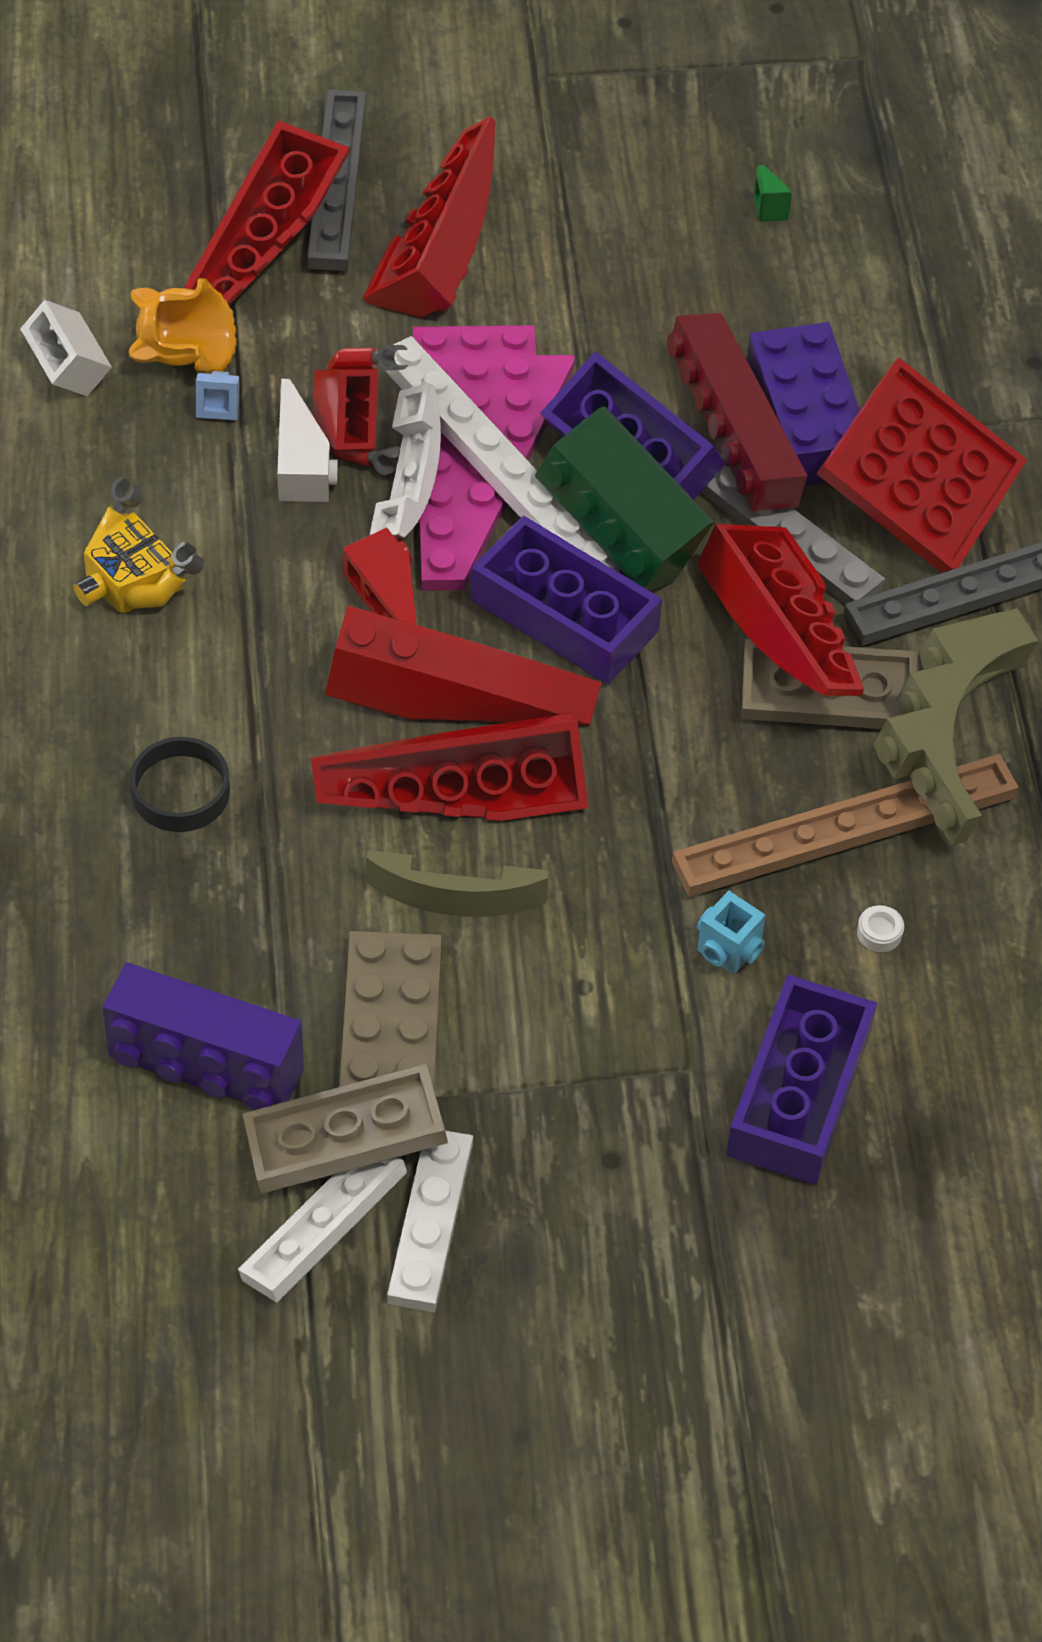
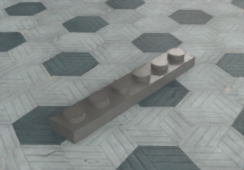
M327 90L322 137L348 146L350 152L319 209L312 217L308 269L348 271L366 109V91Z
M1042 542L846 603L843 615L860 644L864 646L1042 589Z

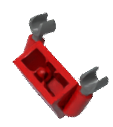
M385 345L378 352L374 347L340 349L328 362L327 369L316 370L314 373V389L312 393L313 417L329 441V449L334 457L364 466H370L373 463L376 471L381 475L396 472L397 466L391 462L390 457H398L400 447L393 446L378 452L375 451L378 369L375 368L379 364L383 370L406 369L408 365L396 364L394 357L397 350L408 349L404 345Z

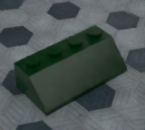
M605 406L597 409L555 443L534 475L633 582L647 590L674 583L714 524V521Z

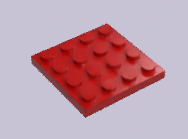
M898 357L884 373L816 474L939 572L944 573L959 568L1027 459Z

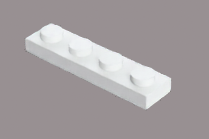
M445 1131L448 1143L421 1150L387 1294V1304L436 1312L472 1151L473 1135Z
M395 1157L334 1174L238 1269L242 1281L277 1303L407 1173L404 1161Z

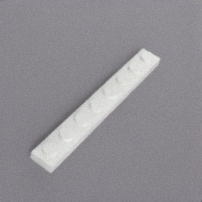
M410 336L393 344L407 347L408 350H397L394 358L396 364L408 365V367L404 370H385L386 373L402 390L428 383L435 386L439 404L441 432L520 517L526 516L619 572L620 567L534 476L537 470L417 341Z

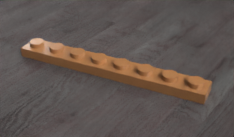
M1000 754L957 766L960 781L978 809L1017 797L1019 787ZM912 780L674 851L672 864L688 897L932 824L935 823V820L921 795L915 791Z

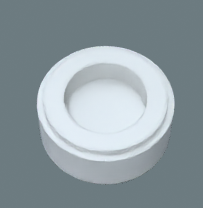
M882 905L872 906L866 909L859 918L857 927L858 939L869 950L875 952L891 951L902 940L904 921L901 915L890 907Z

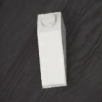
M281 379L277 471L278 500L329 502V485L338 484V460H330L329 441L291 380Z

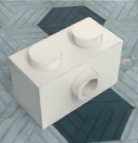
M44 300L20 328L53 385L88 396L112 368L80 312Z

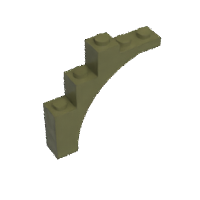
M1018 608L932 629L918 655L924 670L910 673L896 698L902 715L887 718L873 744L879 760L885 764L894 780L906 776L910 777L915 791L921 795L933 814L936 825L944 832L952 846L967 842L982 816L961 783L955 763L953 735L959 704L973 690L986 681L1025 666L1039 640Z

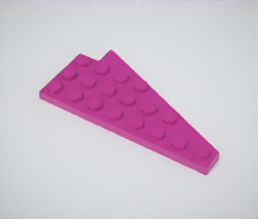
M534 325L413 327V338L529 461L547 425L540 412L569 381L574 371V355H536ZM442 432L434 486L425 510L419 519L422 591L465 590L471 578V567L481 558L508 504Z

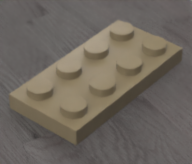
M745 639L741 719L882 729L887 718L902 715L896 698L909 674L918 671V651L842 646L845 652L852 655L864 691L861 696H824L795 679L775 664L751 640Z
M350 931L339 1087L427 1064L432 1085L435 1088L442 935Z
M427 1064L242 1113L261 1194L448 1143Z

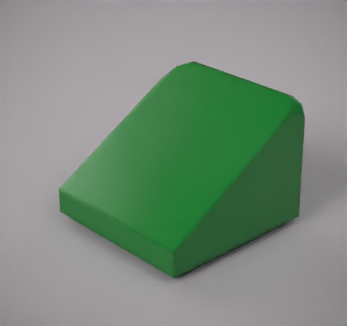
M758 165L753 191L758 219L761 222L787 220L790 215L791 190L764 165Z

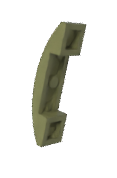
M367 850V883L392 899L422 910L453 916L487 917L517 913L538 907L547 902L549 870L503 865L502 879L495 880L413 870V855Z

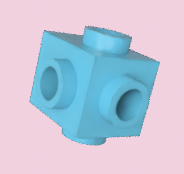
M728 890L714 907H709L701 916L697 924V929L700 931L697 950L712 965L722 966L732 974H735L745 962L752 964L761 954L765 946L762 936L766 915Z

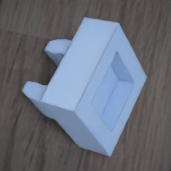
M212 371V374L198 373L196 378V417L237 420L239 414V376L229 375V372Z

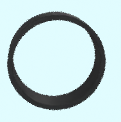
M171 737L157 741L140 753L131 769L130 783L134 806L146 822L159 829L171 832H188L200 829L216 820L228 804L230 782L227 763L222 754L205 741L191 737ZM177 756H188L201 759L212 765L221 775L223 785L217 796L205 806L189 812L174 813L155 808L142 798L137 789L141 777L151 766L161 760Z

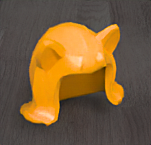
M205 278L197 279L198 285L195 290L171 288L160 293L150 288L131 290L132 302L140 309V314L136 320L137 340L129 349V358L140 363L159 362L168 366L195 364L197 372L212 374V371L223 372L228 367L227 365L231 363L232 356L235 354L237 341L235 334L237 331L233 324L235 322L233 310L229 308L222 294L216 291Z

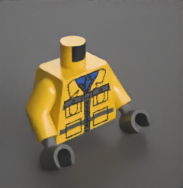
M119 478L113 483L111 495L116 500L114 506L109 505L84 551L87 577L73 585L76 596L84 606H88L105 597L120 613H127L134 609L164 606L175 593L183 589L186 573L191 575L198 574L204 567L203 559L195 554L196 548L191 544L182 542L176 546L172 553L134 512L129 515L126 513L127 508H135L141 504L143 494L139 488L133 486L125 497V493L130 487V482L125 478Z

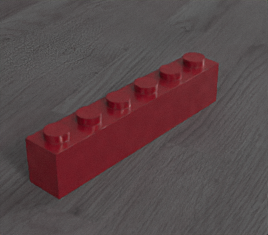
M709 313L676 316L673 332L667 338L668 353L671 358L675 359L681 372L682 381L688 385L694 397L696 409L702 412L708 424L711 438L716 440L722 452L725 465L730 468L735 477L738 492L744 495L752 512L798 507L807 474L723 314Z

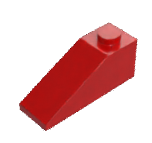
M384 528L344 547L343 575L371 612L416 625L410 568L412 557L407 545L402 540L397 541L389 529Z

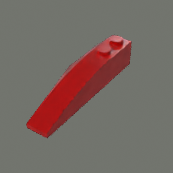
M491 116L463 130L440 165L444 171L430 181L422 192L427 197V200L421 204L418 210L416 208L412 209L404 221L409 227L402 238L399 235L394 236L387 246L363 297L368 304L422 318L437 310L439 312L445 311L456 300L457 295L455 292L460 281L468 273L469 269L467 266L474 253L482 229L490 194L496 121Z
M278 120L184 288L195 290L198 285L197 279L205 278L216 291L222 294L229 306L316 214L346 160L350 148Z
M715 524L697 565L726 607L728 613L750 640L775 664L801 683L824 696H861L864 687L852 655L845 652L842 647L845 636L841 628L834 626L832 620L835 615L834 607L831 602H826L823 596L826 590L825 583L786 527Z
M347 605L333 655L325 696L409 720L435 719L508 723L572 713L577 719L578 725H590L602 682L477 642Z
M572 713L425 735L311 757L317 803L364 808L398 809L399 811L415 813L418 811L439 813L445 816L480 817L496 821L589 808L578 722Z

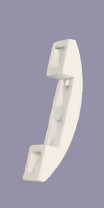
M430 383L399 391L392 428L401 433L403 439L390 500L376 503L370 535L388 528L396 539L404 538L420 519L430 498L437 474L441 438L438 398L435 386Z

